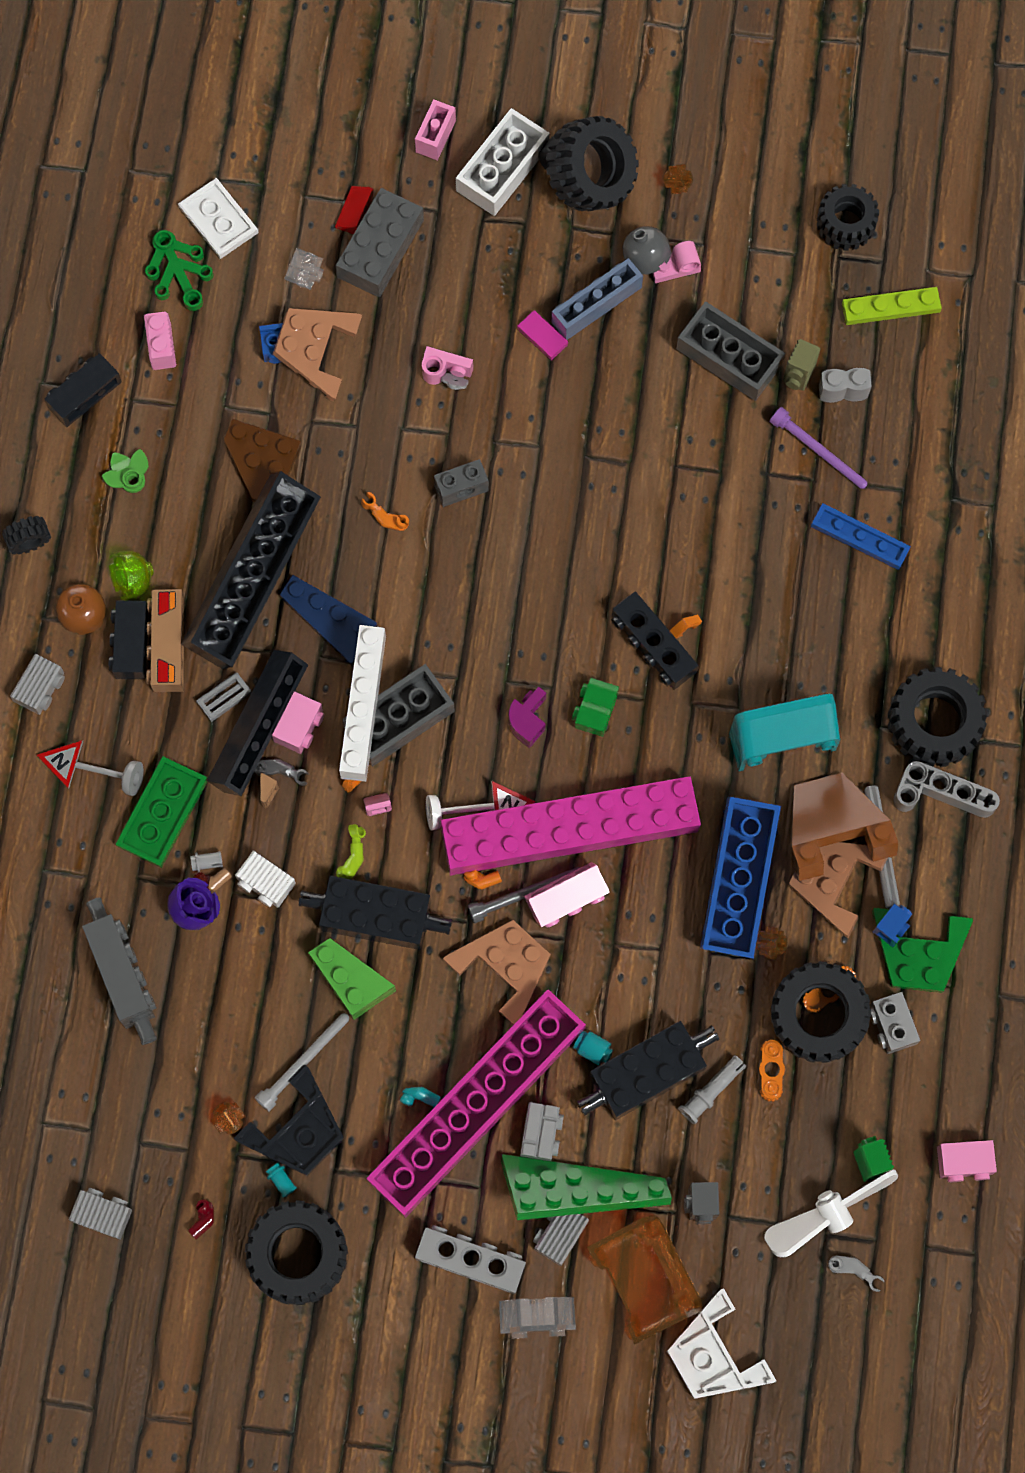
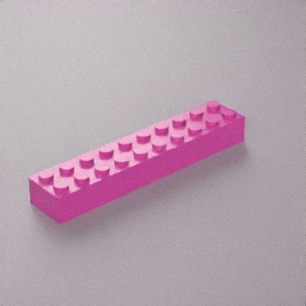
M691 776L441 820V831L450 876L474 870L480 871L696 833L701 826Z
M548 989L366 1178L367 1181L406 1218L578 1038L580 1033L585 1030L586 1024Z

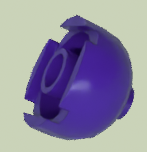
M187 878L176 885L168 897L167 909L171 919L185 930H200L210 925L219 915L220 903L218 896L215 892L211 893L206 888L209 885L205 881L198 878Z

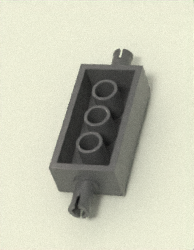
M100 897L92 899L86 903V906L90 911L93 922L82 927L119 1021L126 1029L135 1026L142 1045L157 1040V1037L153 1031L150 1019L155 1017L153 1010L157 1007L149 991L144 990L147 982L139 966L135 967L134 963L138 962V959L130 943L125 942L126 939H129L126 929L120 919L115 920L112 914L107 915Z

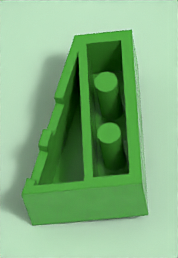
M331 938L308 952L311 960L353 1020L396 992L395 985Z

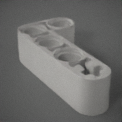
M918 761L910 763L905 769L893 800L894 806L898 810L908 812L914 808L920 795L924 794L983 818L991 816L1000 802L996 792ZM917 771L921 775V779H912L909 772ZM939 780L943 782L945 788L942 790L935 788L933 781ZM957 790L966 791L968 798L961 799L957 795ZM903 793L909 794L912 797V802L906 803L902 801L900 795ZM976 795L977 798L975 799V803H972L971 801ZM984 800L989 801L988 808L984 807Z

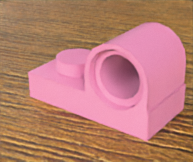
M693 241L679 243L673 248L667 264L664 261L659 266L660 270L652 273L655 283L701 272V263Z
M426 347L422 361V375L427 383L432 385L441 383V378L445 376L447 371L457 377H471L473 359ZM430 367L439 368L437 372L428 371Z

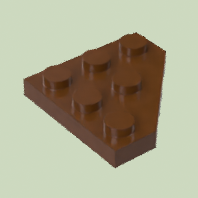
M232 419L224 438L225 445L253 502L257 501L271 474L281 471L288 476L290 475L301 447V441L235 419Z

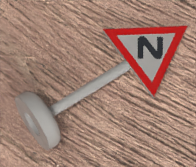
M83 740L37 755L67 788L70 787L75 768L121 778L122 790L126 795L130 796L137 794L143 779V764L139 761L129 762L124 772L77 762Z

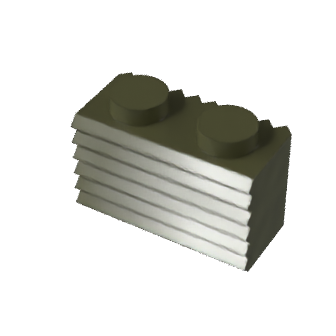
M802 339L797 340V344L787 361L783 377L784 383L789 388L805 390L816 367L820 352L818 346Z

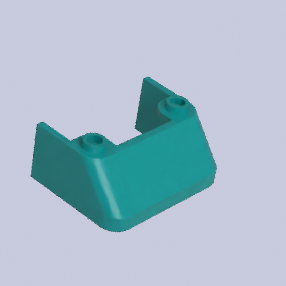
M823 694L753 709L735 715L729 735L738 771H744L746 764L749 767L762 764V760L768 754L814 744L817 748H821L822 751H836L840 742V734L833 694Z

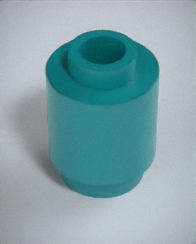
M584 1030L578 1036L573 1047L578 1051L579 1055L598 1066L602 1062H608L614 1050L610 1049L612 1043L591 1031L587 1033Z

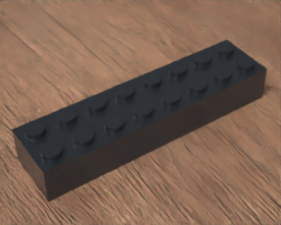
M281 471L269 476L181 645L221 669L233 667L321 496Z

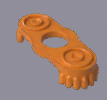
M848 966L841 967L842 969L846 971L849 970L853 974H855V972L852 971V968H849ZM816 988L809 993H805L803 1004L806 1010L816 1013L820 1012L829 1003L837 1001L839 996L835 993L833 997L827 998L822 994L821 988Z
M768 1040L760 1048V1051H762V1062L759 1067L761 1075V1090L759 1092L764 1100L774 1102L783 1093L782 1077L785 1073V1066L783 1064L782 1045L776 1040ZM770 1062L776 1063L779 1066V1074L775 1077L768 1076L765 1073L766 1064Z

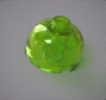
M131 550L118 551L110 555L109 559L114 558L113 564L109 565L110 576L115 591L121 590L124 595L120 597L121 600L135 599L148 590L151 576L154 575L150 562H147L140 553Z

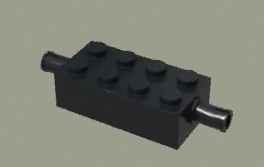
M335 876L329 877L327 891L324 895L304 890L300 893L299 906L321 910L319 926L323 932L421 950L424 933L427 930L450 934L452 919L430 915L431 896L429 894Z
M679 1021L590 1071V1077L596 1086V1091L576 1101L579 1108L582 1109L581 1112L585 1116L598 1107L605 1105L616 1121L703 1072L707 1065L700 1054V1050L720 1040L717 1032L714 1033V1027L711 1025L698 1034L691 1036L688 1034L683 1023Z

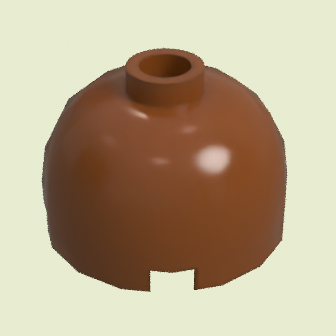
M86 584L69 586L61 592L56 604V613L61 625L67 631L78 633V635L92 633L101 627L107 611L101 594L95 588Z

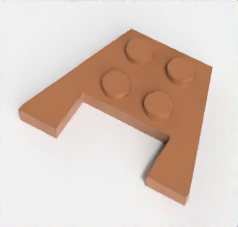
M289 308L286 312L273 355L295 373H299L306 378L315 389L318 388L326 394V398L334 401L342 379L319 370L331 329H335L354 337L362 315L357 313Z
M838 842L819 847L824 860V875L799 881L795 871L789 886L808 904L819 911L841 934L849 938L858 920V915L835 904L857 861L882 871L888 858L873 862L867 845Z
M512 920L446 955L443 961L459 976L478 957L516 991L513 997L499 1010V1013L514 1025L523 1016L551 954Z

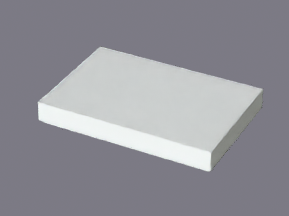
M217 178L178 203L180 210L220 259L259 233L257 227Z

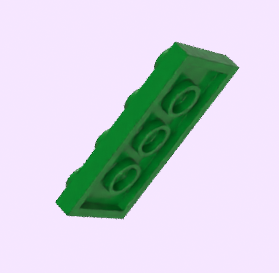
M162 756L115 845L162 868L207 784L208 778Z

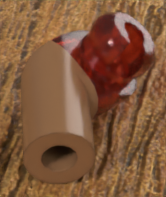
M222 868L214 876L204 875L203 872H198L193 876V878L205 881L209 885L206 888L210 891L218 890L232 877L226 868Z

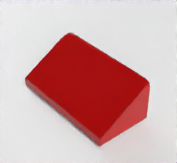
M351 186L335 225L336 229L351 234L355 233L368 211L374 196L373 188Z

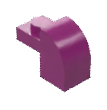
M540 687L534 692L530 690L522 700L523 705L514 699L509 710L511 732L529 749L546 728V723L534 714L546 700V692Z

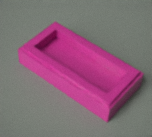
M535 310L517 326V329L550 360L554 359L568 346V341Z

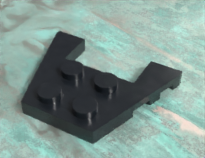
M305 1066L290 1081V1084L308 1101L271 1140L252 1122H249L234 1139L236 1142L308 1176L344 1140V1137L310 1069Z

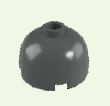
M642 226L631 231L625 238L622 247L624 261L629 258L641 274L646 275L660 270L659 266L664 261L667 264L672 254L666 236L662 231L652 226Z

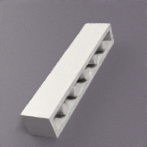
M359 626L339 769L341 779L365 782L367 780L386 641L385 628Z

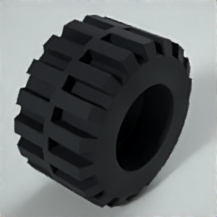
M842 184L839 189L835 186L831 192L828 191L825 194L824 199L820 203L816 220L817 230H820L819 235L821 238L826 237L825 243L828 245L834 244L835 249H839V247H844L843 251H849V247H852L853 250L859 249L860 244L864 246L867 244L868 239L870 240L873 236L879 216L877 200L872 201L873 194L871 192L865 193L866 188L864 187L858 189L856 184H852L851 187H847V184ZM840 211H850L856 214L860 221L854 224H847L840 221L835 214Z

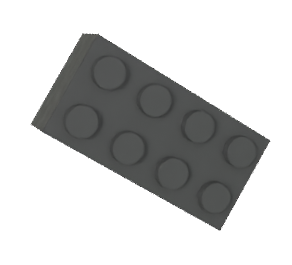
M380 188L336 264L337 277L380 298L424 221L423 207Z
M706 301L678 337L676 348L754 401L759 398L782 367L786 354Z
M426 664L378 695L369 763L372 767L455 712L454 702ZM347 716L342 719L344 728L346 726Z

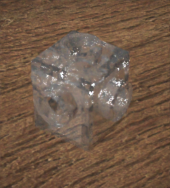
M296 248L284 279L311 290L314 282L319 283L324 269L320 268L323 258Z

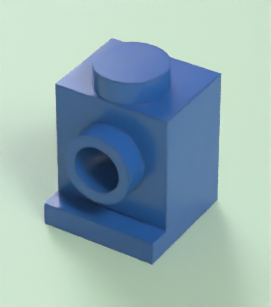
M283 323L259 326L264 362L273 364L282 362L273 355L276 344H272L277 342Z
M894 903L875 927L873 933L893 948L899 941L896 935L901 938L910 927L906 922L912 916L911 911L902 905L897 906Z

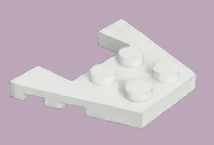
M724 1288L713 1297L667 1350L694 1399L771 1384L776 1381L765 1360L740 1373L718 1336L712 1323L736 1310Z

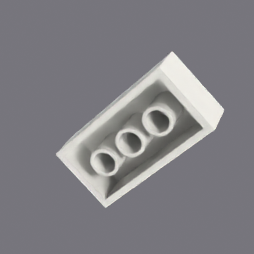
M511 108L456 177V191L495 216L538 162L539 152L550 139V133Z

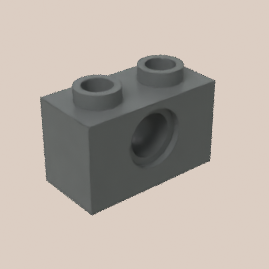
M480 459L434 475L435 488L443 507L489 491V480Z

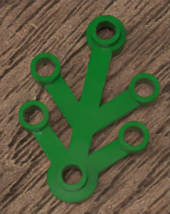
M161 230L157 232L153 237V246L156 251L150 264L145 268L146 277L152 281L160 277L159 266L164 255H166L169 262L160 284L155 287L156 297L159 300L169 298V286L175 274L184 292L183 301L185 307L190 311L199 310L203 305L202 294L192 288L184 271L199 275L202 281H210L214 275L213 270L209 265H199L180 259L175 251L188 254L192 261L199 262L204 257L202 247L176 241L175 235L170 231ZM163 241L169 242L167 245H161ZM194 251L200 252L198 256L192 255ZM151 270L157 271L154 275L149 274ZM209 271L210 273L209 275L204 276L202 275V272ZM160 290H166L165 294H158ZM192 300H197V301H198L197 304H194V305H191V304H190V302H191Z

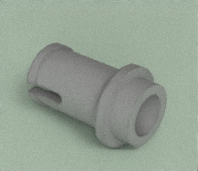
M221 851L200 855L195 853L194 856H190L192 871L197 870L200 873V870L223 867Z

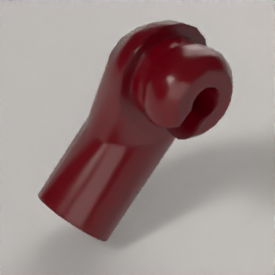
M206 1199L197 1202L198 1221L188 1229L189 1233L196 1240L214 1223V1207Z

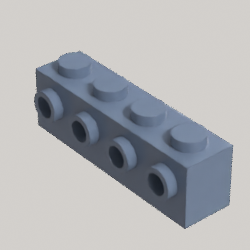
M629 258L615 265L608 273L598 277L585 289L578 291L572 298L555 307L552 311V325L568 340L642 288L643 275Z

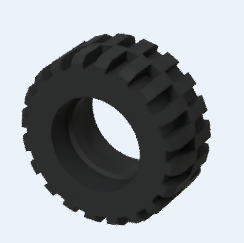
M603 116L578 119L566 123L562 129H559L554 134L555 140H551L548 147L550 153H547L546 162H549V168H546L547 175L551 177L549 182L552 189L555 188L557 190L555 194L560 200L565 199L564 203L570 208L574 207L578 211L612 208L617 206L618 203L623 202L627 198V194L633 190L634 185L632 183L637 180L638 173H636V168L639 167V160H636L635 156L637 149L631 143L633 139L630 134H625L626 129L621 124H616L615 120ZM588 144L596 150L601 162V174L597 184L590 180L584 167V153Z
M934 667L930 672L925 668L920 670L917 675L912 674L907 677L905 683L899 686L891 702L887 718L890 719L888 730L890 733H893L892 741L895 745H901L900 752L904 756L909 753L913 756V762H920L922 760L932 767L935 763H939L940 767H946L950 762L954 764L960 762L964 756H968L973 751L986 729L987 723L985 720L988 717V711L983 707L986 703L984 696H978L977 694L979 687L975 683L970 685L967 682L969 677L962 674L959 677L955 675L956 670L950 668L947 672H942V667ZM927 698H939L947 701L955 708L959 715L960 726L953 735L946 737L928 734L918 725L915 719L914 711L916 705L921 700Z
M822 961L814 964L810 962L798 969L795 968L780 982L772 1000L771 1021L774 1032L782 1042V1045L796 1057H801L814 1063L839 1060L852 1052L863 1040L871 1018L870 999L864 990L862 982L858 981L854 977L855 974L851 971H846L835 963L832 965ZM825 988L836 993L842 1000L845 1007V1018L842 1026L835 1033L824 1037L813 1036L807 1033L798 1023L796 1017L797 1003L803 994L809 990Z
M296 1200V1202L291 1203L289 1201L282 1202L280 1206L275 1208L272 1206L267 1210L266 1214L262 1217L259 1216L255 1221L254 1228L250 1229L248 1243L245 1244L246 1267L250 1272V1277L259 1289L273 1300L288 1305L313 1303L333 1291L332 1288L340 1282L342 1273L346 1269L348 1248L344 1233L332 1215L316 1204ZM292 1228H303L312 1232L321 1245V1259L317 1268L311 1274L302 1278L284 1276L276 1269L272 1260V1248L275 1240L284 1231Z

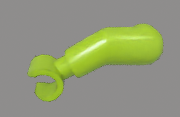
M357 824L349 825L348 827L352 837V844H350L351 855L343 866L337 868V877L352 879L364 861L361 838L365 836L366 831L363 827H358Z

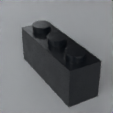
M99 353L95 357H90L77 372L69 374L65 382L59 387L52 388L44 400L49 410L67 428L122 383L119 372Z
M116 601V609L111 610V622L115 624V630L110 633V647H114L113 656H109V671L113 672L116 679H146L147 622L149 619L146 601Z

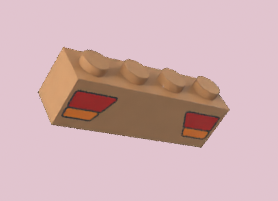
M182 589L152 590V598L147 600L148 613H152L151 622H147V635L151 637V646H147V660H151V669H147L146 679L147 684H151L153 692H184V646L181 643L184 639L185 597Z

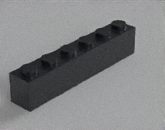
M273 650L207 782L224 793L237 796L243 795L272 738L277 724L308 667L306 662L292 652Z

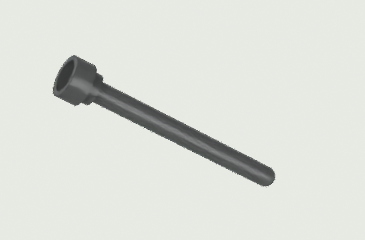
M576 867L484 904L483 902L477 903V901L467 905L469 915L474 924L483 921L484 917L488 916L487 913L523 900L525 895L581 867Z

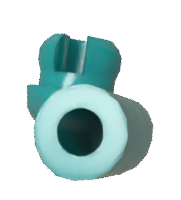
M424 1087L405 1088L400 1098L401 1103L407 1106H412L416 1099L435 1107L440 1100L439 1095Z

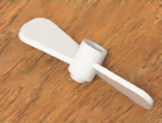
M896 1170L885 1173L843 1200L838 1192L829 1190L818 1196V1201L815 1204L816 1209L771 1226L765 1233L766 1243L776 1256L787 1257L826 1227L830 1233H838L848 1228L854 1220L847 1207L892 1184L898 1178Z

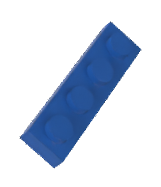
M822 503L811 524L812 528L897 570L900 569L911 547Z

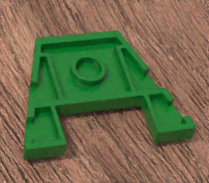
M873 908L872 915L876 926L889 909ZM950 916L948 918L947 942L898 937L899 941L892 948L878 937L881 942L883 958L891 987L943 993L973 923V918Z

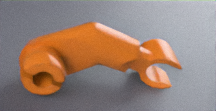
M367 492L366 496L371 499L372 504L366 503L362 498L361 506L364 509H370L372 511L371 514L382 527L398 531H404L408 528L409 518L406 515L386 513L381 506L377 505L376 498L371 492Z

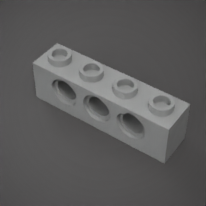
M435 1225L431 1229L425 1227L415 1256L417 1261L516 1294L526 1262L521 1261V1255L507 1251V1254L504 1255L496 1252L497 1247L482 1242V1245L478 1246L471 1243L472 1238L457 1234L455 1238L446 1235L448 1230ZM443 1243L453 1245L454 1252L451 1256L443 1257L440 1255L439 1247ZM470 1251L476 1252L479 1256L478 1263L473 1266H469L464 1262L465 1254ZM494 1260H499L504 1264L503 1272L497 1275L489 1271V1264Z

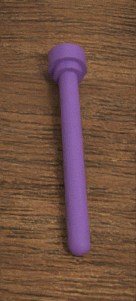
M780 407L770 419L771 424L776 428H786L861 489L866 488L867 481L792 422L787 410Z

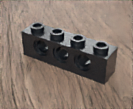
M636 591L612 609L611 621L618 630L623 629L628 635V642L634 649H640L644 654V661L649 667L652 668L654 666L660 673L658 676L664 685H670L675 690L697 673L699 665ZM633 620H640L644 625L636 628L632 626L631 622ZM650 638H655L659 641V644L657 646H650L646 641ZM664 657H672L675 663L667 665L662 659Z

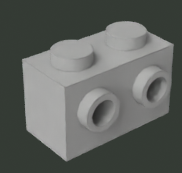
M902 992L871 1003L870 1020L873 1025L877 1024L880 1034H877V1038L881 1048H886L887 1054L917 1045L920 1042Z

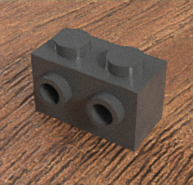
M718 1182L690 1184L688 1195L684 1198V1213H689V1220H695V1224H711L719 1216Z

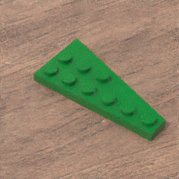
M501 1154V1164L517 1220L671 1205L672 1196L666 1178Z

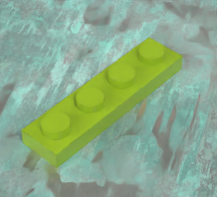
M937 287L843 299L842 302L846 325L940 313L942 309Z

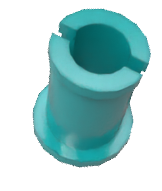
M277 1163L266 1171L267 1179L272 1180L284 1198L294 1192L297 1187L284 1171L285 1166Z

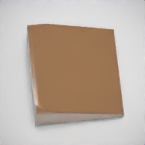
M261 773V803L264 808H268L279 790V786L276 780Z

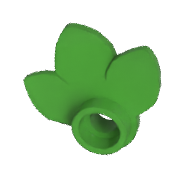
M141 449L137 450L131 459L123 454L114 452L111 457L112 470L102 474V477L106 484L112 488H123L129 493H137L145 486L144 474L149 467L147 457ZM132 479L138 480L134 485L129 484Z

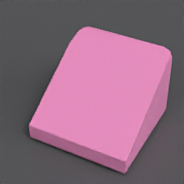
M388 793L364 798L367 816L392 810Z

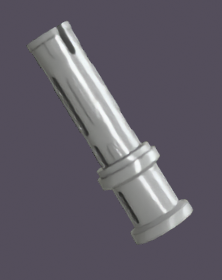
M734 1055L706 1086L694 1091V1096L684 1106L681 1105L678 1108L688 1121L696 1124L698 1122L697 1118L707 1108L710 1109L713 1106V1100L746 1068V1065L740 1058Z

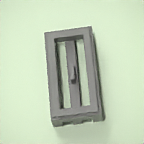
M236 672L196 700V702L208 716L209 720L213 722L251 695L252 691ZM237 681L239 683L208 706L205 705L206 702ZM242 688L244 689L242 692H240L239 694H237L235 697H233V698L230 699L228 702H226V703L223 704L221 707H219L218 709H216L215 711H213V712L211 713V710H213L214 708H216L217 706H219L221 703H223L224 701H226L228 698H230L231 696H233L235 693H237L238 691H240Z

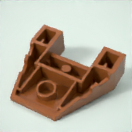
M843 773L794 785L792 862L799 881L824 875V860L819 847L864 836L873 862L897 856L898 840L891 820Z

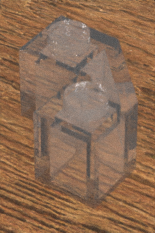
M574 1297L526 1298L499 1301L500 1333L511 1334L512 1339L528 1338L527 1333L549 1332V1337L565 1336V1331L576 1330Z

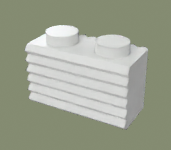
M255 851L250 854L235 874L237 880H239L237 885L248 893L253 890L259 894L258 900L268 907H271L272 904L277 908L280 907L296 884L293 877Z

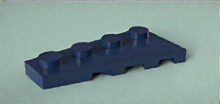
M292 575L280 594V598L312 626V629L321 635L336 652H339L351 666L355 662L359 626H378L377 622Z

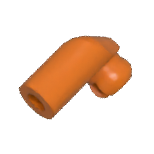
M477 870L464 873L465 881L477 889H485L502 882L498 870L486 875Z

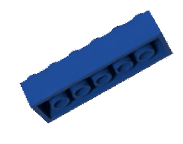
M727 797L701 949L754 959L781 806Z

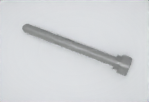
M342 1013L270 1089L261 1090L254 1097L268 1112L272 1110L276 1105L277 1096L343 1028L349 1021L348 1014Z

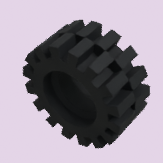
M30 516L25 520L22 518L19 522H13L12 526L8 525L2 531L9 553L14 555L16 553L20 555L23 552L26 554L30 550L35 551L37 547H43L44 543H48L49 539H51L45 520L39 516L33 518Z

